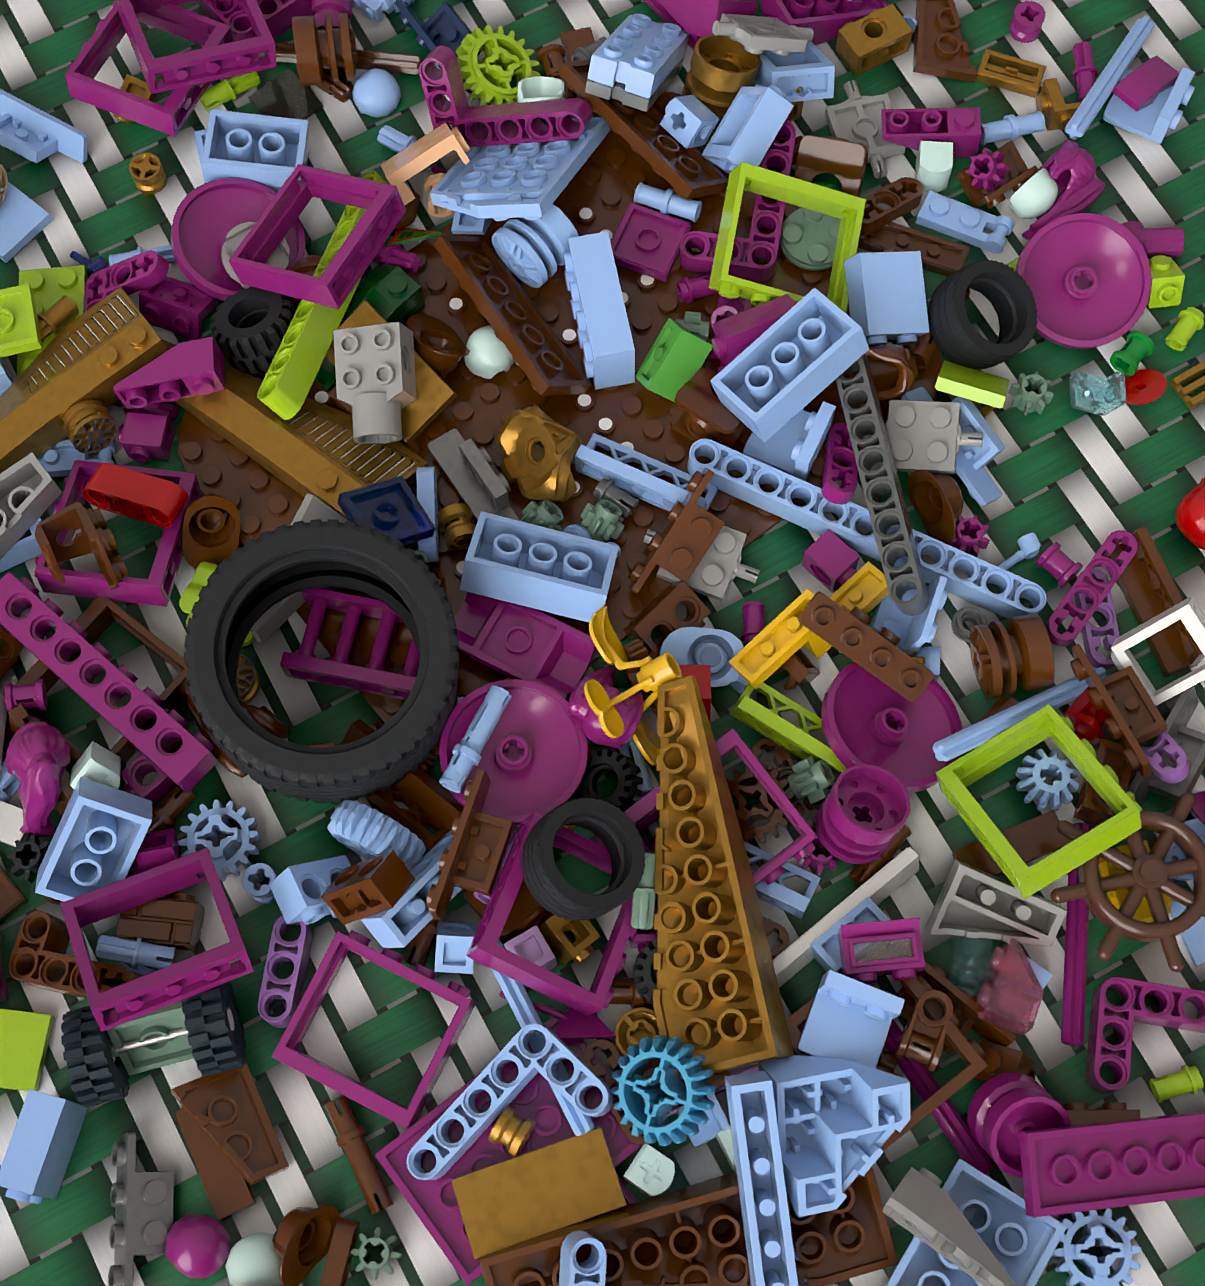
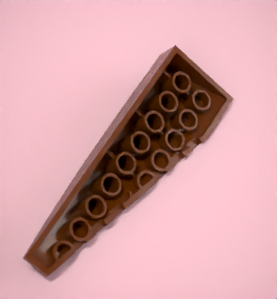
M873 1167L868 1170L864 1177L859 1174L845 1190L847 1197L835 1210L798 1217L786 1189L793 1248L797 1256L802 1260L795 1259L798 1285L826 1286L898 1264L885 1213L882 1212L884 1208ZM735 1172L589 1218L479 1258L486 1286H559L562 1243L567 1235L580 1230L596 1238L606 1249L605 1286H751L738 1178ZM590 1243L583 1244L578 1248L576 1262H584L589 1258L591 1254Z

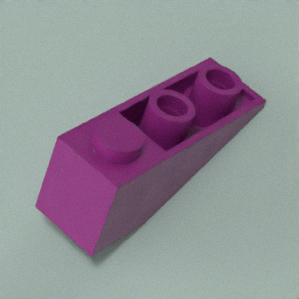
M980 107L881 110L882 140L919 150L920 141L953 142V158L977 156L981 139Z
M213 336L179 343L114 385L113 390L126 409L142 408L146 405L166 401L173 402L184 397L208 395L212 392L225 390L224 355Z

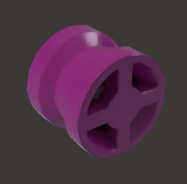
M1024 1L1018 4L1010 23L1009 32L1011 36L1021 43L1035 41L1041 33L1042 24L1045 20L1044 8L1034 1Z

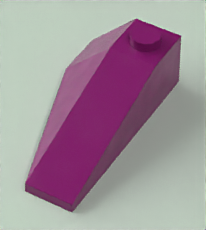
M761 0L763 17H776L789 26L795 25L796 27L812 28L814 35L811 42L815 46L837 38L838 30L845 24L856 22L868 16L875 9H882L889 5L886 0Z

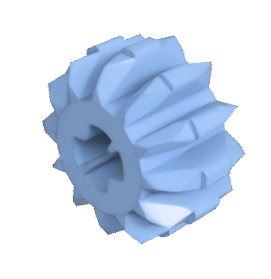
M1041 748L1035 752L1034 757L1026 755L1022 760L1024 767H1019L1015 774L1022 781L1018 782L1016 788L1018 791L1028 792L1024 798L1025 803H1030L1032 799L1037 800L1036 806L1038 811H1042L1047 803L1052 810L1056 811L1061 807V802L1068 805L1073 800L1071 793L1077 792L1080 787L1079 783L1073 780L1078 776L1079 770L1067 767L1071 762L1067 756L1062 761L1058 759L1057 749H1052L1047 756ZM1044 774H1045V775H1048V776L1051 777V779L1049 780V782H1052V781H1054V782L1052 783V785H1048V784L1044 783V780H1045L1046 778H1045V777H1044V778H1041V777H1042Z

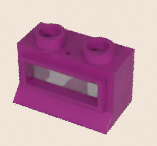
M920 918L840 926L838 940L844 976L864 984L877 982V976L893 975L894 981H903L917 978L916 972H922L925 968L920 934Z

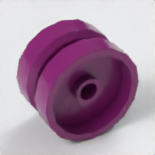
M1019 1072L1002 1073L989 1079L976 1091L968 1108L967 1123L972 1137L1005 1173L1019 1178L1023 1177L1019 1131L1071 1126L1066 1110L1035 1079Z

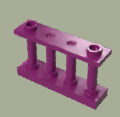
M318 587L301 591L306 605H311L312 608L300 650H296L295 654L283 651L280 666L287 677L407 700L414 686L420 664L419 652L413 637L404 671L396 674L386 672L383 668L394 623L405 624L401 618L379 600L335 592L331 587ZM326 609L346 612L334 657H330V660L316 658L314 654ZM360 615L381 619L369 664H365L364 667L351 665V662L348 661Z

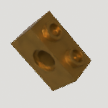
M891 4L882 9H875L868 16L856 22H849L839 29L836 52L852 74L857 77L908 52L913 30L896 7Z

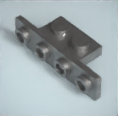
M452 429L428 443L429 451L463 501L470 506L472 514L477 521L481 511L520 521L510 507L508 492L511 491V488L505 477L501 473L496 475L490 467L493 463L484 447L477 448L471 438L465 441L457 429Z
M1194 686L1186 689L1181 694L1175 695L1171 702L1170 714L1166 720V733L1185 751L1191 766L1190 773L1181 782L1166 783L1159 779L1152 770L1151 776L1143 779L1137 769V774L1132 783H1129L1127 792L1131 791L1135 795V801L1140 807H1142L1150 792L1177 802L1183 793H1191L1205 767V734L1186 727L1199 703ZM1159 736L1153 738V745L1158 741ZM1165 752L1161 755L1165 766L1169 765L1172 768L1178 766V763H1173L1166 756Z
M127 1132L118 1136L117 1142L113 1144L111 1153L112 1165L117 1166L116 1183L112 1184L110 1193L111 1205L116 1207L115 1223L111 1225L109 1233L110 1247L115 1248L114 1265L110 1266L108 1274L109 1286H133L134 1256L166 1254V1236L173 1226L174 1171L135 1172L136 1132Z

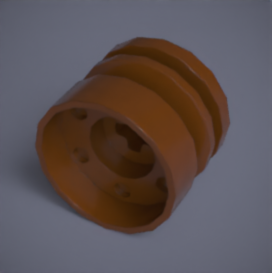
M347 12L339 13L340 28H333L331 14H326L325 29L318 30L313 15L292 17L294 46L301 86L322 85L323 69H330L334 83H340L338 68H345L347 82H355L358 63L355 33L348 19Z
M1037 613L1010 617L1007 621L1006 629L997 620L990 621L988 626L984 623L972 626L970 630L971 660L977 681L986 698L1000 697L1002 692L1005 695L1014 694L1017 682L1024 691L1041 689L1052 685L1055 673L1052 646L1047 629Z

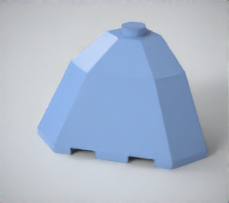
M793 1055L759 1062V1071H765L772 1080L785 1187L795 1213L798 1217L837 1209L847 1197L845 1190L859 1174L864 1177L884 1151L881 1147L895 1130L901 1132L910 1121V1082L906 1078L843 1058Z

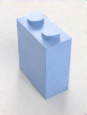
M920 251L859 253L844 261L850 318L862 327L868 346L887 344V340H896L897 345H909L916 343L917 337L930 332Z
M31 1089L28 1090L0 1168V1186L8 1188L5 1194L6 1197L40 1205L43 1197L57 1199L88 1107H83L80 1104Z

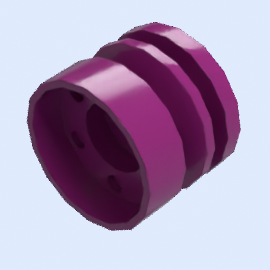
M860 764L846 769L837 778L815 817L816 833L821 844L833 856L847 863L865 864L877 860L886 852L888 846L892 843L894 837L899 833L909 816L910 797L904 784L893 773L880 766Z

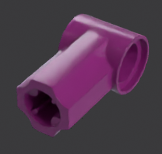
M1137 221L1122 223L1138 239L1147 258L1158 255L1181 257L1184 251L1185 237L1184 231L1180 229V226L1144 228L1143 224Z

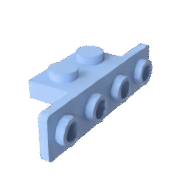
M0 89L1 146L16 152L34 163L42 161L57 151L80 163L87 161L88 136L86 133Z
M923 387L906 392L901 397L902 400L933 401ZM957 396L952 402H957L961 405L959 423L962 432H983L982 447L961 446L956 457L955 473L966 485L970 496L981 506H985L999 499L1002 496V492L983 467L1006 447L972 401Z

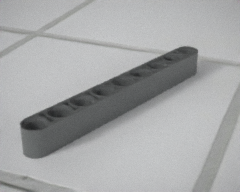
M863 354L836 378V383L889 595L905 615L916 616L923 613L928 607L929 593L868 357ZM859 371L855 377L848 379L851 373ZM867 401L862 408L855 409L858 403ZM875 431L871 438L862 440L866 433ZM883 462V465L878 470L870 471L874 464ZM892 493L887 501L878 503L882 495ZM900 525L896 533L886 535L887 530L891 526ZM908 557L907 563L904 566L894 568V564L899 558ZM908 590H917L916 595L911 600L902 601L903 595Z

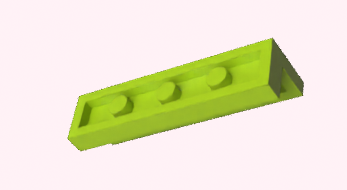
M763 682L756 690L767 697L770 708L767 709L749 698L754 688L747 683L730 715L802 760L811 755L815 762L821 759L824 760L831 768L834 779L837 780L839 775L847 768L841 763L830 747L809 735L811 731L821 730L824 732L822 719ZM775 702L778 703V704H780V705L783 706V707H778V708H776ZM791 711L796 714L800 729L780 717L778 713ZM806 721L813 726L807 727Z

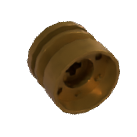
M706 35L698 39L690 61L691 69L686 76L682 96L694 95L719 118V121H722L740 88L753 86L761 64L759 54L747 52L744 50L745 46L730 39L729 36Z

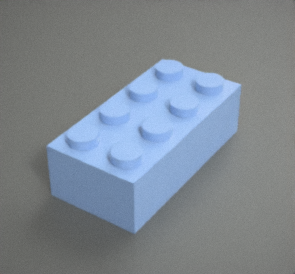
M608 231L568 238L569 252L563 253L566 270L564 275L567 290L571 292L572 299L570 302L574 320L577 319V336L580 349L583 348L585 358H583L586 377H593L595 390L635 383V348Z
M814 288L712 378L710 382L720 402L765 443L867 352L869 348L862 327Z
M481 511L465 558L460 590L590 622L592 615L605 605L619 546Z

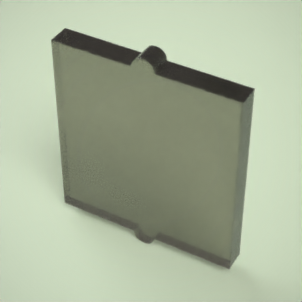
M290 69L272 81L267 80L265 86L248 97L255 108L262 115L306 120L324 107L323 103L307 86L300 85L299 78Z

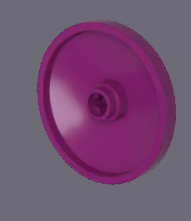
M223 178L198 186L182 200L176 210L172 223L171 247L180 270L193 285L204 293L226 301L227 297L233 296L238 293L237 291L243 289L241 284L236 282L223 266L221 251L228 232L235 226L245 222H257L277 192L251 180ZM299 217L284 236L289 246V264L287 269L293 267L299 259L304 257L305 235Z
M1093 213L1066 215L1042 227L1022 250L1015 269L1027 282L1035 298L1038 315L1035 331L1046 340L1071 349L1100 347L1124 335L1143 314L1151 291L1150 264L1138 239L1119 222Z
M855 662L845 667L829 685L822 702V726L832 751L847 769L860 764L880 766L893 773L904 784L907 793H913L928 789L937 784L936 772L959 758L957 756L949 761H938L932 749L935 742L962 730L961 720L953 701L936 680L932 679L913 703Z
M508 679L484 685L472 691L457 704L451 712L441 734L439 757L442 773H444L454 755L452 750L455 744H460L473 718L486 698L489 688L495 685L508 691L512 698L480 754L482 759L479 765L473 767L460 793L450 792L464 807L466 803L464 792L467 782L470 778H475L478 769L486 770L491 784L481 813L513 821L514 826H520L522 821L532 813L537 812L544 816L556 806L572 799L580 787L585 774L588 744L580 718L572 717L568 713L569 702L560 694L536 682Z

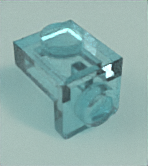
M1078 371L1069 377L1071 408L1105 416L1126 403L1124 373L1116 372L1103 379Z
M953 935L948 980L958 989L966 990L976 996L984 995L991 975L992 939L966 938L965 936Z

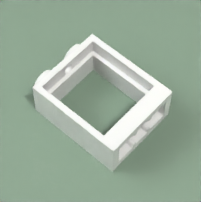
M1192 596L1116 638L1111 646L1113 651L1111 652V658L1116 667L1122 670L1131 666L1155 706L1205 680V664L1166 686L1155 690L1128 648L1181 619L1205 656V615Z

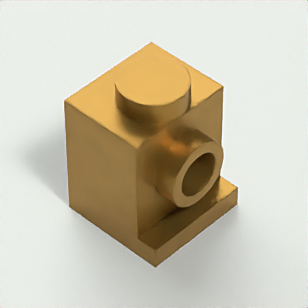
M553 915L538 927L545 941L563 965L571 959L576 964L580 963L594 952L590 944L601 937L589 920H567ZM564 934L571 938V943Z

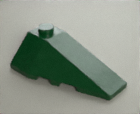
M379 263L360 280L339 327L365 300L388 323L400 322L405 326L408 317L417 315L426 307L422 288L399 266ZM325 357L315 377V381L329 392L336 386L335 366Z

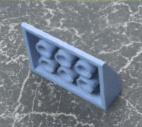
M959 1158L942 1189L947 1192L1016 1286H1035L1067 1226L1051 1216L1031 1217L1026 1215L1025 1200ZM916 1236L913 1237L886 1286H983Z

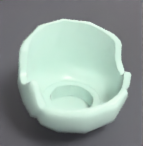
M540 76L522 79L518 83V103L565 99V84L560 79Z
M1045 168L1041 169L1011 196L1009 207L1018 217L1033 219L1045 214L1053 206L1057 198L1058 187L1055 180L1050 177L1049 172Z
M491 325L478 328L468 338L466 347L470 352L464 359L466 366L473 374L491 379L496 373L501 371L507 372L511 365H513L512 354L504 343L495 336Z
M254 1233L239 1240L231 1248L225 1265L231 1286H279L282 1284L280 1280L282 1256L274 1250V1234Z

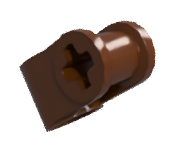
M937 990L927 991L917 999L908 1024H906L899 1041L895 1058L902 1059L907 1057L927 1065V1070L934 1072L945 1043L944 1037L953 1013L952 1001L945 993ZM926 1000H935L942 1006L943 1015L940 1020H930L925 1016L923 1004Z

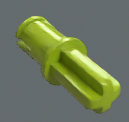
M256 71L237 75L228 80L223 78L221 82L206 89L200 101L207 112L230 100L236 101L237 95L259 85L261 82L260 77Z

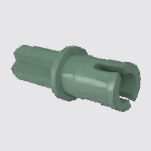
M645 852L644 873L632 897L631 926L636 929H651L654 925L656 897L655 853Z

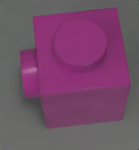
M127 412L125 423L121 424L118 430V441L128 457L135 461L149 462L150 460L169 462L175 430L167 416Z
M175 828L146 833L132 863L134 875L181 858L182 854L178 845Z

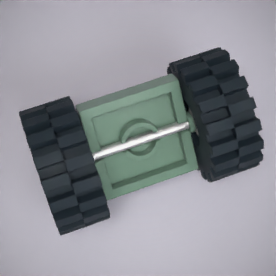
M229 982L103 1032L90 1006L67 1011L62 1017L61 1030L64 1035L61 1036V1043L65 1050L63 1052L64 1061L67 1062L68 1066L66 1071L68 1078L71 1077L72 1090L76 1092V1098L79 1102H82L83 1107H91L127 1097V1090L130 1089L128 1081L130 1075L194 1059L197 1060V1067L202 1075L209 1076L243 1067L246 1064V1042L243 1038L244 1029L241 1025V1014L237 1008L236 996L233 995V987ZM111 1008V1009H109V1010H106V1011H104V1012H105V1013H106V1012H109V1011L113 1010V1008Z

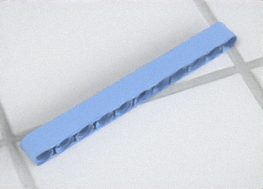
M699 439L692 444L687 464L690 475L693 476L697 470L702 473L706 467L715 473L709 483L717 486L718 490L821 536L829 529L851 549L881 562L868 509L851 501L843 505L831 503L824 498L821 488L713 440ZM699 456H706L709 459H711L712 462H710L709 464H702L698 462L696 458ZM737 470L743 474V477L733 478L727 472ZM769 484L774 487L775 491L764 492L759 486ZM793 498H800L807 505L799 507L793 504L791 500ZM825 512H832L838 516L839 520L830 521L823 514ZM900 525L891 526L887 530L886 535L896 533ZM856 527H866L871 532V535H861L857 532ZM912 529L925 582L931 584L940 575L947 578L944 590L1007 619L1029 613L1039 614L1045 606L1046 593L1036 583ZM921 555L931 556L936 564H926L921 559ZM908 557L899 558L895 562L894 568L904 566L907 563ZM953 570H963L967 574L968 579L958 578ZM986 584L996 585L1000 589L1001 594L990 592ZM1019 598L1031 601L1033 608L1029 609L1022 606Z

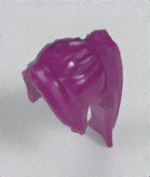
M1069 139L1065 140L1061 148L1055 151L1038 169L1040 171L1045 168L1049 172L1050 177L1057 184L1058 194L1053 206L1045 215L1031 224L1030 228L1022 233V237L1026 240H1030L1042 227L1057 218L1085 212L1102 194L1105 182L1100 181L1096 175L1097 166L1093 156L1085 149L1079 147L1078 142L1070 141Z
M614 664L589 674L575 685L570 695L568 713L572 717L576 716L581 719L582 729L589 740L596 744L610 746L611 748L616 747L620 750L622 745L634 735L642 718L644 703L641 690L614 706L624 723L623 734L615 739L610 738L603 731L598 721V716L590 708L584 693L585 682L595 679L605 689L610 700L621 694L622 692L613 687V677L618 671Z
M46 722L23 724L9 742L5 760L8 773L13 775V771H15V775L21 781L18 793L23 806V826L19 832L33 833L39 838L50 837L55 831L50 823L51 811L58 801L61 792V776L64 774V770L67 769L66 765L70 762L68 742L57 728L49 726Z

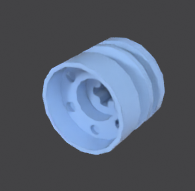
M552 204L539 219L526 220L524 217L509 219L503 228H499L493 234L492 244L500 259L517 278L533 288H540L548 280V277L557 272V265H564L563 253L569 252L568 238L578 237L579 235L566 215Z

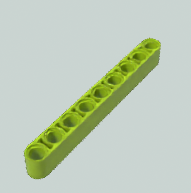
M374 170L362 177V179L388 184ZM346 205L315 270L314 277L320 278L367 209ZM361 278L339 309L301 300L257 393V398L283 420L291 419L301 409L334 338L333 330H338Z

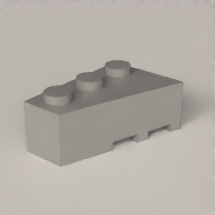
M955 859L925 927L929 934L965 936L966 938H987L1005 942L1052 946L1067 910L1061 905L1037 894L1023 899L1012 883Z

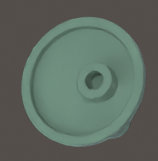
M806 208L797 209L786 218L781 227L779 241L784 255L793 264L806 270L818 271L831 268L833 266L841 219Z

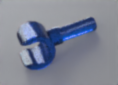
M76 251L70 253V258L85 265L91 274L109 267L108 262L103 256L98 257L92 262Z

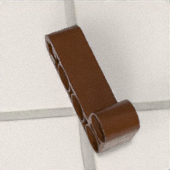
M41 910L31 912L25 917L8 964L9 974L12 978L39 989L88 999L76 957L65 955L70 942L65 921ZM91 960L101 992L143 976L122 966Z

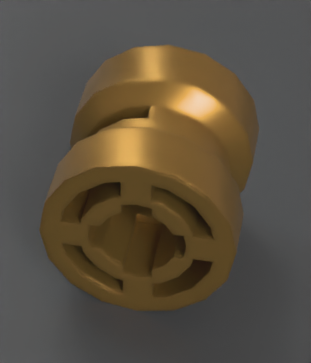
M467 503L451 504L437 513L438 523L446 532L444 540L449 550H462L470 546L476 526L471 522L473 514Z

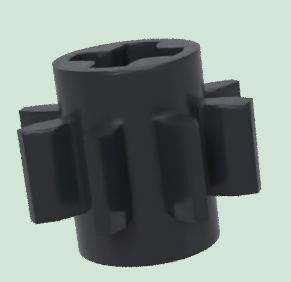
M31 835L29 841L20 842L16 840V848L13 854L7 855V858L16 864L10 872L16 877L24 874L25 880L29 883L35 881L38 869L50 845L48 841L40 845V839L35 835Z

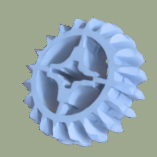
M344 800L335 809L327 826L332 837L366 860L394 850L409 871L423 858L422 856L426 851L423 841L416 834L410 832L408 828L387 815L378 812L376 809H372L357 801Z

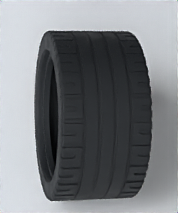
M312 519L306 523L304 521L293 522V525L290 526L284 524L276 527L277 530L272 532L270 530L265 531L257 539L252 538L245 542V546L241 549L238 547L230 554L231 557L228 560L224 559L218 565L219 569L216 573L212 572L207 579L208 584L206 587L203 586L198 594V602H195L191 611L193 615L192 618H189L187 625L188 635H185L184 646L186 652L184 653V663L187 667L185 672L190 686L189 690L197 711L233 764L245 775L249 774L250 778L259 785L262 784L273 792L278 791L282 796L288 798L295 797L297 800L305 802L313 800L314 803H325V801L342 803V800L354 801L359 800L358 797L365 796L366 798L375 795L374 792L379 790L382 792L390 788V785L394 782L397 784L405 779L407 773L411 774L418 768L420 762L423 763L428 758L430 750H434L439 743L441 734L455 705L458 685L459 639L457 636L456 620L453 616L451 604L447 603V595L443 587L439 586V580L434 573L429 572V567L425 562L417 559V554L410 548H404V544L397 539H390L388 534L381 531H373L372 527L362 525V527L357 526L355 522L350 521L341 523L339 520L328 519V522L321 521V519ZM343 587L366 593L378 599L392 609L405 623L416 643L420 657L414 686L400 710L386 724L359 740L327 747L305 746L283 740L258 725L242 708L237 689V666L244 641L258 619L284 598L312 588Z

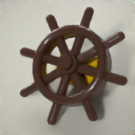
M1119 781L1118 785L1126 793L1127 791L1125 785ZM1183 793L1170 815L1157 811L1142 810L1140 812L1142 828L1126 837L1127 845L1111 846L1080 865L1079 883L1052 890L1051 899L1055 903H1064L1084 898L1095 917L1109 928L1097 949L1099 959L1103 961L1109 960L1122 937L1142 942L1160 941L1170 970L1177 973L1184 969L1185 964L1176 936L1192 927L1202 916L1205 917V845L1199 836L1184 823L1195 803V796L1192 793ZM1066 820L1060 821L1057 824L1058 833L1071 841L1087 833ZM1140 830H1149L1160 834L1151 850L1147 840L1143 841ZM1173 842L1187 857L1167 863L1163 862ZM1193 873V893L1168 878ZM1172 899L1186 906L1185 910L1178 917L1172 920L1169 919L1168 914L1171 913Z

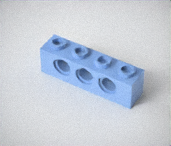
M452 829L410 870L415 880L393 908L361 919L382 948L405 947L433 919L428 911L429 907L426 905L427 895L432 884L437 885L441 874L439 870L440 858L445 848L450 849L454 837ZM454 887L450 901L462 888Z

